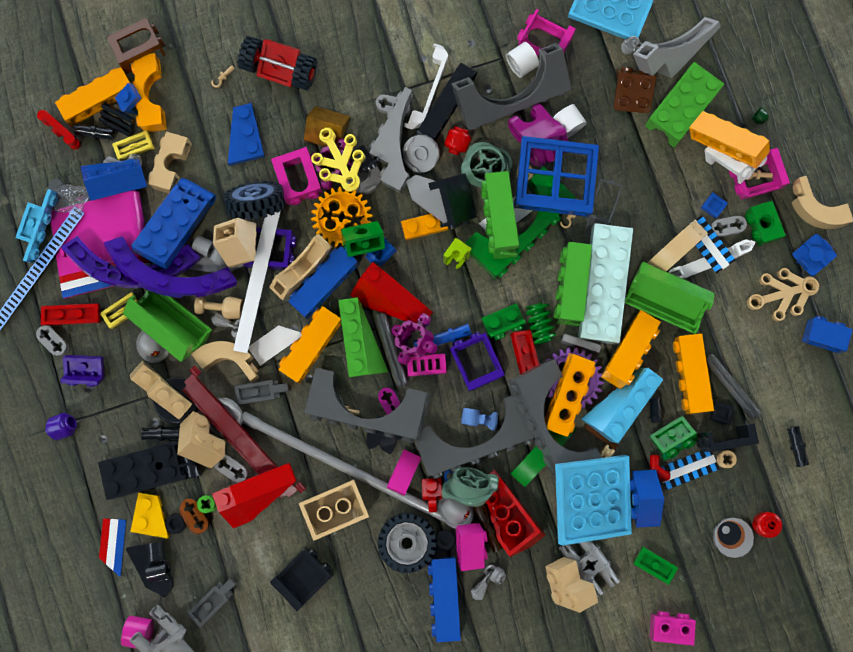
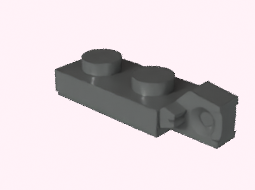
M267 380L235 386L238 405L275 400L276 398H281L280 393L290 392V385L288 383L279 384L278 380Z
M232 577L225 584L222 582L216 584L187 615L200 628L203 627L233 595L230 590L237 584V581Z

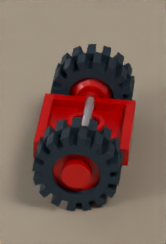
M246 36L243 43H241V49H239L240 53L237 64L240 69L252 73L257 71L256 76L288 87L294 86L308 91L310 86H312V81H314L318 61L315 57L300 54L301 50L269 39L262 41Z

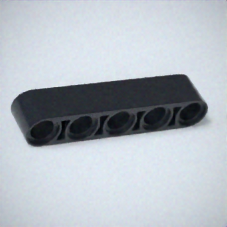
M463 63L458 65L415 136L427 135L436 142L458 107L452 83L468 77L474 81L478 73L477 71Z

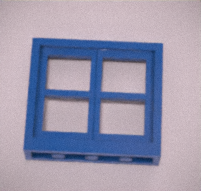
M522 136L514 208L589 217L593 213L599 145ZM531 148L555 151L554 171L529 169ZM563 152L587 155L586 174L562 173ZM528 173L553 176L551 196L526 194ZM560 177L585 180L583 200L558 197Z

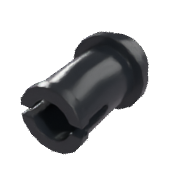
M661 398L649 399L650 416L648 419H651V423L663 422Z

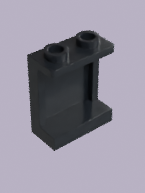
M466 173L428 183L430 191L439 188L447 217V222L440 224L441 228L447 226L448 230L458 228L459 226L470 224L471 219L477 218Z
M755 424L736 426L738 438L714 442L711 431L698 433V438L696 439L698 449H701L703 453L759 444Z
M305 547L270 581L271 585L296 611L333 576L331 573L333 569L326 562L322 563L318 559L319 554L312 547L310 549Z

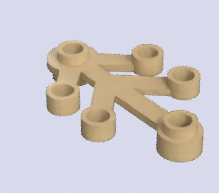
M782 268L777 272V277L780 280L788 279L798 285L790 287L772 278L770 274L765 273L759 278L760 284L763 286L770 285L779 291L765 296L754 294L747 299V306L751 310H758L765 303L782 299L778 309L772 313V319L779 322L785 318V312L793 296L801 293L797 303L790 308V313L793 316H799L804 311L803 307L808 297L816 294L819 290V283L815 278L805 277L803 279L791 273L789 269ZM782 271L786 272V277L781 275ZM764 276L768 278V283L764 282ZM806 284H810V290L806 288ZM752 300H755L757 302L756 306L752 305ZM795 307L799 308V313L794 311ZM777 312L781 314V319L776 317Z

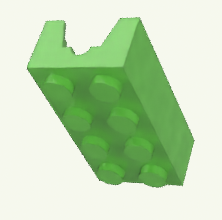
M693 62L649 118L645 127L649 130L657 128L663 131L669 139V144L675 148L688 132L691 124L706 109L724 83Z
M509 171L485 173V179L481 181V197L484 199V217H487L486 234L490 235L488 242L489 254L493 253V259L516 257L515 248H519Z
M568 242L567 246L563 247L560 253L559 263H562V266L558 271L557 277L560 285L556 289L555 300H558V304L554 308L553 313L556 324L579 327V322H584L592 244Z
M642 261L626 292L624 303L696 334L705 310H710L713 305L714 293Z
M149 290L145 292L138 302L135 301V295L131 296L123 311L124 316L180 362L205 345L212 331L211 328L173 297L157 294Z

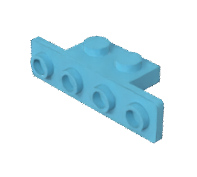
M47 190L42 207L27 203L15 237L29 242L23 261L34 263V260L39 256L38 249L40 243L45 239L46 226L51 221L52 209L58 201V193L53 190Z

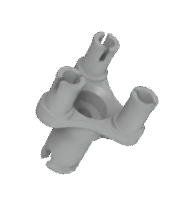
M156 605V608L153 607L149 612V615L160 625V631L152 643L141 632L135 633L130 639V642L140 652H194L183 640L186 629L181 624H178L169 613H166L160 605Z

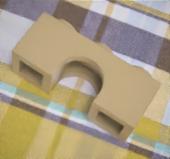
M166 132L165 136L162 137L159 154H156L154 158L153 171L148 176V184L153 189L170 193L175 184H178L180 177L176 172L169 171V165L175 159L187 160L192 145L187 137Z

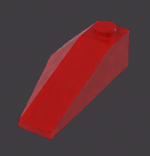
M373 262L362 274L350 294L353 298L358 297L364 307L385 313L405 322L410 320L417 324V319L422 313L429 317L433 313Z
M287 463L224 488L212 495L218 512L234 529L253 521L258 514L266 509L276 498L281 496L297 480L291 464Z
M493 470L489 474L498 476V488L486 501V504L488 505L490 517L496 530L497 540L508 556L512 557L532 547L546 534L496 470Z

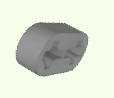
M380 95L376 99L377 110L383 114H387L390 108H394L397 103L396 97L390 95ZM384 100H386L388 105H385V108H382L380 103H383ZM410 103L407 108L405 117L408 116L410 113Z
M732 216L715 220L710 226L717 236L722 238L743 232L746 229L747 222L742 216ZM735 222L741 224L739 228H737L736 226L730 227V225H733ZM717 224L719 227H725L720 233L714 229Z
M45 325L38 328L36 337L51 354L62 357L69 352V344L55 329ZM44 331L49 332L48 335L52 338L51 340L44 337ZM55 342L62 345V351H56L57 346L54 344Z
M225 454L222 460L226 458V463L231 466L230 468L226 466L221 468L220 462L214 465L219 472L236 483L248 479V469L227 454ZM233 469H236V470H241V469H242V470H243V471H242V474L244 475L243 478H242V477H239V478L237 479V478H236L237 474H236L235 472H233L232 470H233Z

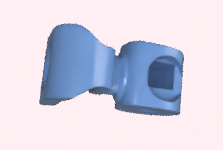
M463 408L461 424L475 427L482 424L496 431L499 413L493 412L492 415L487 416L481 414L480 410Z

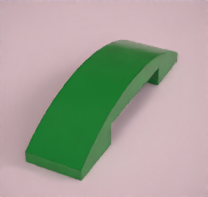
M574 428L568 437L550 430L549 433L559 445L563 446L576 429ZM535 446L510 473L524 487L546 465L543 460L544 455L542 451Z

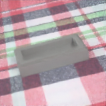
M564 334L560 340L562 344L596 355L601 348L599 344L568 334Z

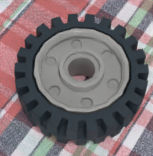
M403 513L390 518L379 533L378 550L385 564L394 571L413 573L421 570L428 565L436 550V536L432 526L421 516L412 513ZM410 538L413 542L412 547H403L402 539Z

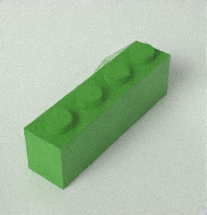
M358 297L338 300L349 377L388 372Z

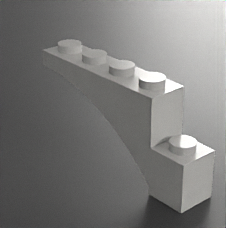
M704 17L691 30L671 41L660 44H652L645 41L633 53L639 70L650 75H654L658 71L659 74L673 78L721 27L720 22Z
M407 87L404 88L403 92L400 91L398 93L396 105L388 111L386 123L382 124L378 130L379 136L369 146V154L372 158H378L380 162L387 165V168L383 167L380 172L381 183L399 193L403 192L407 184L406 181L410 179L409 174L405 172L401 149L403 122L413 97L412 90Z

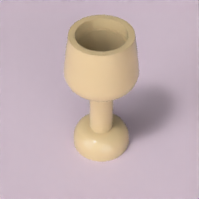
M228 296L223 300V303L206 302L205 297H196L194 310L196 314H202L206 309L222 311V315L226 319H241L244 300Z

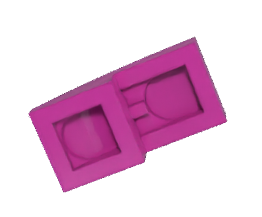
M403 450L387 488L405 496L421 457Z

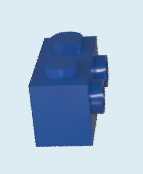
M816 316L807 321L802 342L840 354L847 351L853 329L847 328L844 323H831L824 317Z

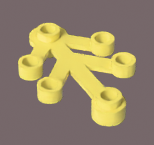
M331 128L322 129L319 137L324 144L328 145L335 160L325 158L320 153H314L311 160L316 166L324 165L339 169L343 176L332 174L328 169L324 168L319 172L320 178L323 181L340 183L349 192L357 190L360 185V178L357 175L361 163L365 160L364 153L361 150H355L352 154L354 163L351 170L349 171L347 167L353 147L357 144V139L354 135L348 134L344 138L346 146L341 155L334 142L336 135ZM353 138V142L348 143V140ZM358 154H362L359 159H356ZM317 157H320V160L318 162H315V159ZM327 172L328 176L323 177V174ZM353 179L351 184H347L348 180Z

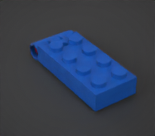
M181 178L131 245L133 252L167 270L205 214L214 204L216 194L186 178Z

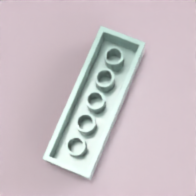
M596 223L591 228L590 244H592L585 315L584 322H580L578 338L615 345L620 343L633 228Z

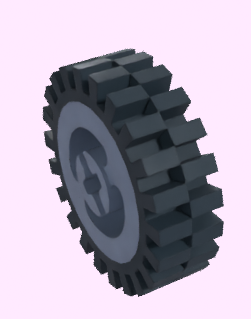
M254 181L252 184L250 182H246V185L239 184V187L234 186L232 189H228L223 196L226 213L229 217H233V219L246 218V220H251V218L255 217L256 220L260 216L266 218L268 217L267 214L272 216L275 212H280V209H283L285 206L283 187L277 182L273 183V181L267 183L266 181L261 183Z

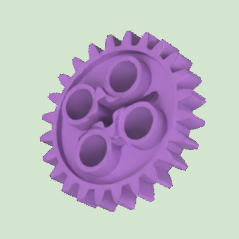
M570 348L566 349L565 354L561 349L559 350V356L555 353L552 354V358L555 359L558 367L561 363L565 364L568 354L571 353ZM577 348L571 353L588 360L592 357V354H589L587 357L584 356L585 350L579 354ZM601 366L596 367L593 377L589 378V383L587 384L589 385L588 392L581 400L582 409L585 408V402L589 405L592 404L590 398H598L595 392H602L598 388V385L604 384V382L599 380L602 374H599L598 370L602 368ZM576 372L573 378L580 379L581 375L579 372ZM559 380L552 385L546 398L553 397ZM573 390L568 391L566 394L567 400H571L574 397Z

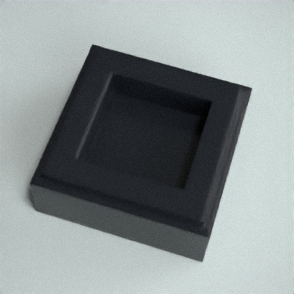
M713 401L714 411H711L709 420L730 425L734 406Z

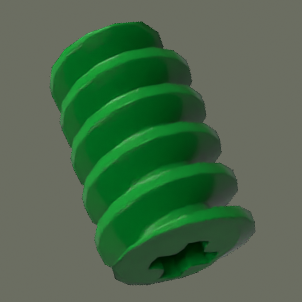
M538 303L525 307L530 309L526 312V315L532 316L528 319V323L534 324L530 327V330L536 331L532 334V338H538L534 341V345L553 341L552 338L557 335L556 333H550V330L555 328V326L548 325L553 320V318L546 317L551 311L544 309L549 306V303Z

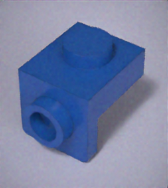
M127 83L115 97L119 108L123 112L137 114L138 110L135 105L142 98L134 84Z
M385 237V249L369 252L365 256L371 263L376 262L382 266L397 251Z

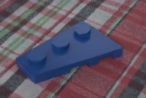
M252 104L233 107L228 165L232 166L265 157Z

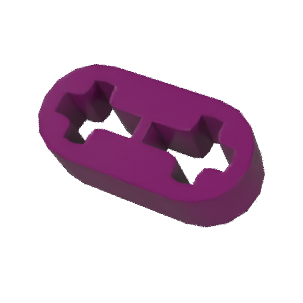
M383 388L380 390L378 399L386 415L393 412L391 407L394 406L396 409L400 402L392 389ZM384 392L392 393L390 397L392 404L389 405L387 400H382Z

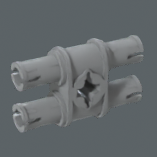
M593 541L580 543L585 551L582 556H578L571 544L565 545L569 552H567L564 546H561L559 550L566 558L576 560L580 579L594 583V587L600 596L604 591L594 579L597 573L603 576L610 588L615 586L610 578L616 584L620 582V579H618L610 567V560L606 559L599 549L600 546L595 545ZM587 560H589L590 562H593V563H592V566H593L592 569H590V568H588V567L585 568V567L587 566V563H586Z

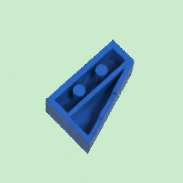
M139 159L80 166L90 201L147 187Z

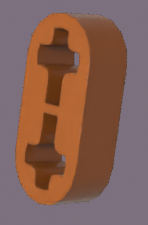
M184 500L179 507V512L188 528L195 535L204 533L208 527L205 515L199 511L195 500ZM185 504H187L188 506H191V505L193 506V508H192V510H191L192 513H193V516L191 515V513H190L189 511H186V512L184 511V509H185V507H186ZM194 518H196L198 522H203V525L201 527L202 530H200V528H194V525L196 524Z

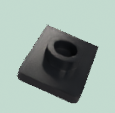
M364 145L356 149L361 150L366 155V161L361 163L359 172L361 173L365 170L368 173L376 167L375 163L379 159L376 158L374 160ZM352 152V153H351V156H350V159H351V161L354 163V159H353V157H352L353 152Z

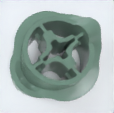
M478 142L468 149L461 165V174L466 173L469 184L482 188L481 181L484 180H480L474 175L493 173V170L501 163L502 169L500 172L509 171L510 173L512 159L504 149L495 147L490 143ZM484 153H492L498 158L489 159ZM479 156L480 163L475 166V169L471 170L473 161ZM487 163L490 169L486 170L484 164Z
M461 467L456 469L448 481L443 484L442 497L444 499H454L466 506H482L491 497L493 492L497 490L499 478L495 474H485L474 468Z

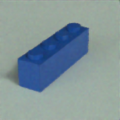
M342 246L339 249L335 248L329 254L330 258L325 263L322 262L316 268L317 272L312 277L308 276L303 281V286L299 290L296 289L289 297L290 300L288 302L306 319L359 266L358 261L354 257L347 256Z
M432 558V563H428V574L433 576V583H429L430 596L434 595V604H430L431 616H435V624H432V637H436V642L461 641L456 558Z

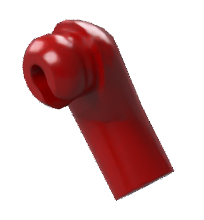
M650 455V470H656L659 481H668L671 474L660 466V455Z

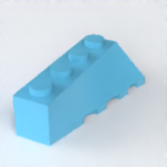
M639 368L633 373L635 377L629 386L625 385L622 389L617 388L615 391H612L608 397L593 407L581 420L610 442L619 443L663 381L660 376L649 368Z

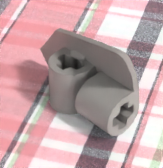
M418 175L407 180L406 183L412 201L441 222H447L439 188L431 191L428 183L434 182V180Z
M200 235L195 238L192 249L200 257V261L189 268V270L213 273L228 267L213 245L212 240ZM241 264V265H238V266H235V267H228V268L230 269L231 272H233V271H235V270H237V269L243 267L244 265Z

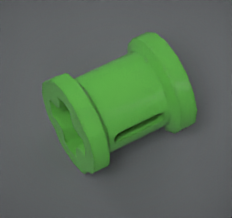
M213 495L202 496L197 501V507L202 513L217 510ZM210 500L211 507L206 508L207 503L205 501Z

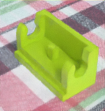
M455 238L443 255V263L448 266L454 259L456 262H459L455 269H459L466 259L469 260L471 257L472 248Z

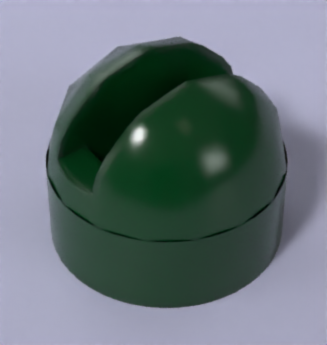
M761 107L755 112L752 120L758 124H763L768 121L769 114Z

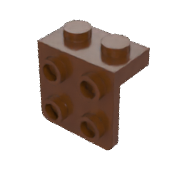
M627 66L617 69L614 109L649 113L651 111L657 76L643 71H635L632 67Z

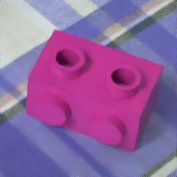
M480 523L456 526L457 563L461 571L485 568L484 560H487V551L484 548V542H487V533L482 529Z
M657 611V614H651L649 636L651 640L694 646L696 621L689 618V614L677 613V616H670V613L666 611Z

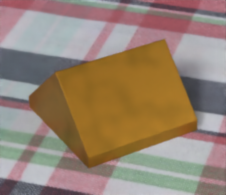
M315 106L306 119L304 141L326 147L328 145L321 141L319 134L322 129L331 128L336 135L334 141L336 144L339 139L344 138L350 116Z

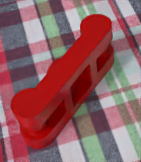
M38 111L37 118L44 125L52 126L51 131L59 138L64 136L63 140L70 148L77 150L81 147V142L47 111Z

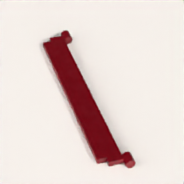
M194 365L189 370L192 375L184 381L187 386L182 391L258 475L277 468L278 466L197 378L202 372ZM298 482L287 489L279 498L281 499L285 494L289 498L297 490L302 493L307 488L301 482Z

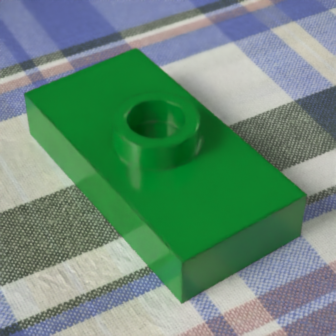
M643 546L632 563L667 585L670 584L678 569L675 565Z

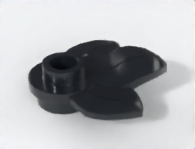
M377 431L376 434L367 433L366 443L368 448L373 449L379 445L388 454L394 451L396 440L402 439V436L395 435V439L383 436L384 432Z

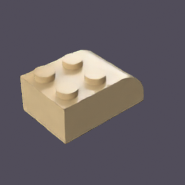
M355 480L299 503L313 541L369 517Z

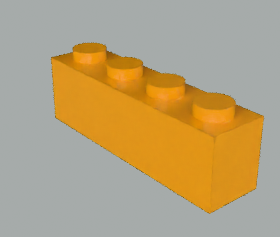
M121 67L115 68L103 77L95 78L88 85L78 87L71 94L63 95L55 103L64 120L72 127L76 123H80L103 110L101 104L105 102L110 105L117 103L115 97L131 81Z
M702 111L689 127L691 139L756 169L770 152V143L767 138L761 135L758 136L746 128H740L730 121H724L714 114Z
M323 306L314 312L310 325H305L301 331L302 336L299 341L295 340L290 347L291 352L287 357L284 356L279 363L280 368L278 370L301 384L342 324L340 317Z
M640 310L634 317L601 378L619 389H622L625 385L629 386L635 377L632 373L635 369L638 370L643 363L642 355H646L652 346L649 344L651 339H655L659 334L660 330L658 327L661 322Z
M702 334L678 336L675 338V342H673L674 353H677L678 358L676 370L680 372L681 378L679 380V389L683 391L682 409L686 411V415L714 411Z

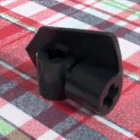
M164 541L127 547L126 551L145 588L162 597H166L173 589V580L170 564L166 562Z

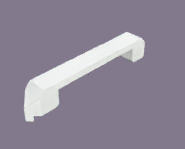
M433 44V48H435L433 63L440 65L424 111L423 113L415 110L412 111L409 123H404L406 128H419L430 111L448 61V54L441 45Z
M746 239L727 249L734 258H738L749 253L755 242ZM701 258L684 266L673 268L668 273L685 279L712 267L705 258Z

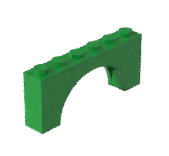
M544 166L540 169L548 171ZM535 174L530 179L529 185L535 192V195L551 196L553 176ZM560 182L558 197L576 199ZM538 211L533 224L518 236L519 248H515L516 257L493 259V253L489 254V239L480 235L477 231L464 244L472 248L471 257L494 280L498 276L502 278L509 271L507 268L511 264L515 265L522 258L520 255L524 251L529 252L534 247V241L538 237L542 239L548 233L547 228L551 224L555 226L562 219L560 217L562 214Z

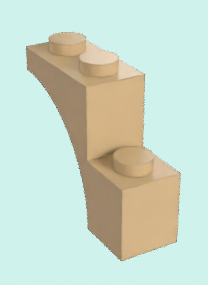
M317 234L305 250L286 269L275 276L269 288L279 298L284 300L296 289L298 290L305 278L316 272V268L324 261L332 246L322 236Z
M141 361L130 374V379L147 392L148 397L176 418L180 419L192 405L190 401L171 387L156 370L144 361Z

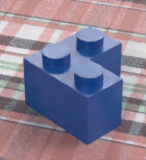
M656 470L632 471L630 491L633 492L632 503L634 507H631V519L635 520L636 528L659 527L661 525L664 496Z

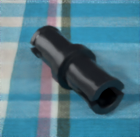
M78 123L74 126V128L81 129L74 130L75 135L87 136L95 140L101 138L112 141L115 137L110 135L115 134L113 128Z
M180 426L141 428V439H158L159 441L179 439Z
M800 426L787 428L791 442L790 450H793L796 467L809 465L805 451L806 443H803Z

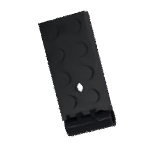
M173 441L98 462L106 500L121 498L201 476L200 464L177 454L179 441ZM160 462L163 464L162 469L159 468Z

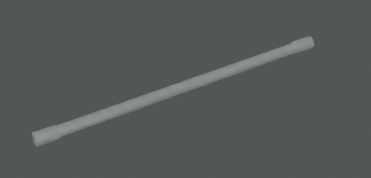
M247 412L242 414L243 424L257 429L443 521L438 513V508L437 512L429 513L427 502L407 492L404 496L387 488L388 483L261 421Z

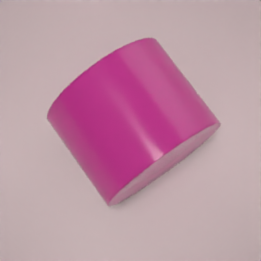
M128 616L122 630L121 645L137 649L130 642L131 637L137 632H141L151 642L154 620Z

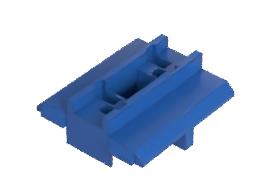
M817 233L792 253L797 263L811 276L817 274L837 257L836 253L832 250L833 248Z

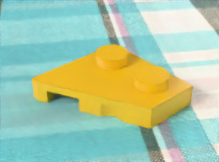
M138 493L130 532L169 538L170 534L167 532L160 496Z

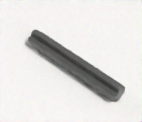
M378 314L376 319L397 385L399 387L405 386L408 382L402 363L397 361L399 354L386 314Z
M710 354L707 356V365L749 417L751 419L757 418L761 412L715 355Z

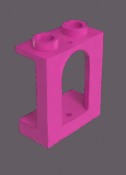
M536 9L534 14L528 16L525 30L521 29L517 36L519 40L518 46L523 42H527L539 58V49L541 48L529 41L528 34L533 29H540L560 39L559 46L563 48L565 53L574 37L576 28L569 25L566 30L539 16V9Z
M307 147L271 159L279 184L283 187L287 205H298L302 200L308 198L309 200L316 199L320 194H323ZM302 163L308 179V187L302 192L292 190L285 168Z
M778 148L770 150L767 155V161L764 164H768L770 173H773V181L747 188L745 181L739 184L737 175L729 170L730 177L735 182V192L740 196L741 200L782 189L790 183Z

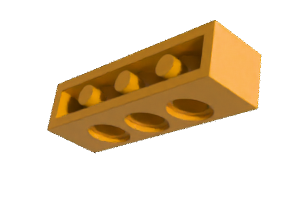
M568 354L562 370L563 377L558 381L544 419L548 430L567 437L569 433L573 432L575 416L580 413L582 408V397L587 394L589 385H587L589 378L593 377L596 370L594 361L575 354ZM579 371L581 378L575 382L573 375ZM573 390L574 397L571 400H567V392ZM562 409H566L567 416L561 419L559 413Z

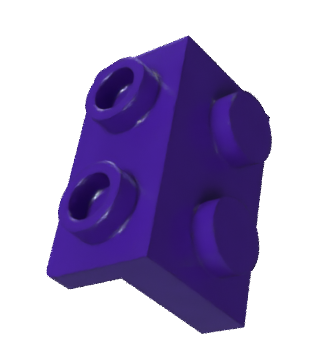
M65 355L63 357L64 376L60 379L61 383H67L69 386L86 384V386L94 387L104 380L103 356Z

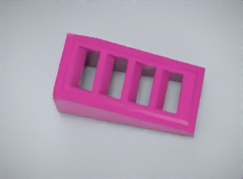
M445 354L425 355L421 358L411 357L407 364L408 377L446 374ZM439 359L440 369L436 370V360ZM424 360L425 371H421L420 361ZM428 360H432V370L428 368ZM413 361H417V372H413Z

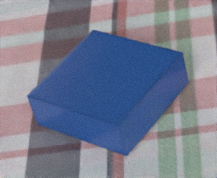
M712 192L701 206V209L716 219L728 203Z

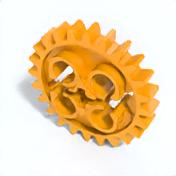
M339 187L338 192H335L331 188L330 195L325 191V198L318 197L321 202L320 204L314 203L317 210H312L311 212L316 217H312L311 221L317 223L312 227L313 229L319 228L316 235L322 234L325 240L328 239L330 245L334 242L335 248L339 244H342L344 248L341 229L351 224V220L348 219H352V215L348 213V208L355 206L358 209L356 218L364 216L360 223L366 224L371 223V221L367 220L372 218V214H367L371 207H365L368 201H361L362 194L355 196L356 190L352 193L346 190L342 192L341 187ZM338 203L340 207L337 211H332V215L340 217L341 214H344L345 218L348 219H343V222H340L338 217H331V221L336 223V227L329 230L325 227L328 218L324 217L319 220L324 215L322 207L329 213L330 204Z

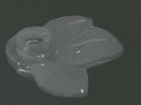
M64 184L55 188V192L61 198L54 207V210L61 213L69 211L72 217L80 214L84 208V203L89 199L86 188L83 186L74 187L71 184Z

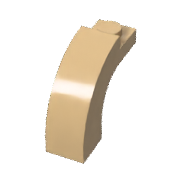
M807 176L799 177L793 182V192L798 198L791 203L797 214L804 221L822 229L841 228L853 222L848 203L836 207L824 206L813 196Z
M694 220L647 264L663 271L669 270L708 233Z
M226 341L211 342L191 353L205 371L218 362L231 360L239 365L250 381L255 382L260 378L257 375L259 372L257 367L253 363L249 364L254 359L252 354L234 351V343Z

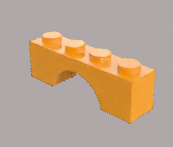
M152 53L131 63L132 73L135 74L133 84L142 98L135 105L136 109H138L136 122L138 127L148 132L167 130L164 110L161 106L155 105L149 100L151 86L158 79L162 78L160 60L155 53Z

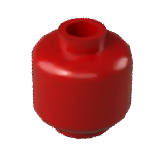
M456 126L448 131L444 145L449 148V153L459 156V153L467 152L471 141V136L468 134L469 131Z
M763 511L755 515L752 526L754 531L761 537L774 538L782 530V521L775 513Z

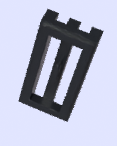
M106 102L101 104L103 110H100L102 116L99 117V121L128 137L132 136L136 119Z

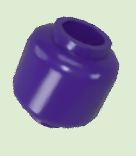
M60 413L47 420L45 431L53 440H62L74 434L77 426L76 420L68 413Z

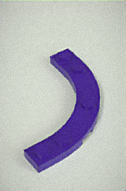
M78 236L61 247L65 254L90 277L116 287L143 288L138 285V282L130 277H126L118 267L110 265L109 262L95 255ZM187 244L180 250L167 270L156 264L149 265V268L165 275L178 277L198 263L200 257Z
M123 236L104 242V247L111 259L126 277H130L138 282L140 287L157 294L178 298L193 295L203 297L237 285V280L228 267L199 277H173L159 273L143 264L131 251Z

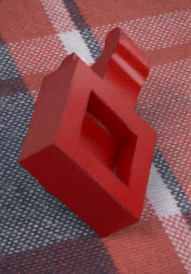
M441 478L422 479V500H428L429 513L437 512L436 500L442 499Z

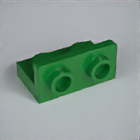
M517 303L481 318L489 339L495 338V341L506 337L505 333L510 331L518 332L523 330V326L526 324Z
M681 416L651 434L650 439L660 451L662 459L665 461L675 458L683 449L693 447L696 443L697 433L686 419Z

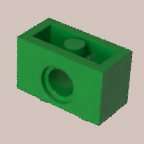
M773 201L750 207L745 212V220L752 229V239L757 243L758 247L779 241L786 236ZM760 221H764L767 228H763Z
M378 221L341 229L342 242L348 257L385 249L384 233Z

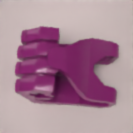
M539 103L532 106L531 109L533 122H523L518 116L508 120V129L520 144L522 136L568 141L565 128L551 117ZM531 148L530 162L532 165L541 167L546 162L551 163L555 160V151Z

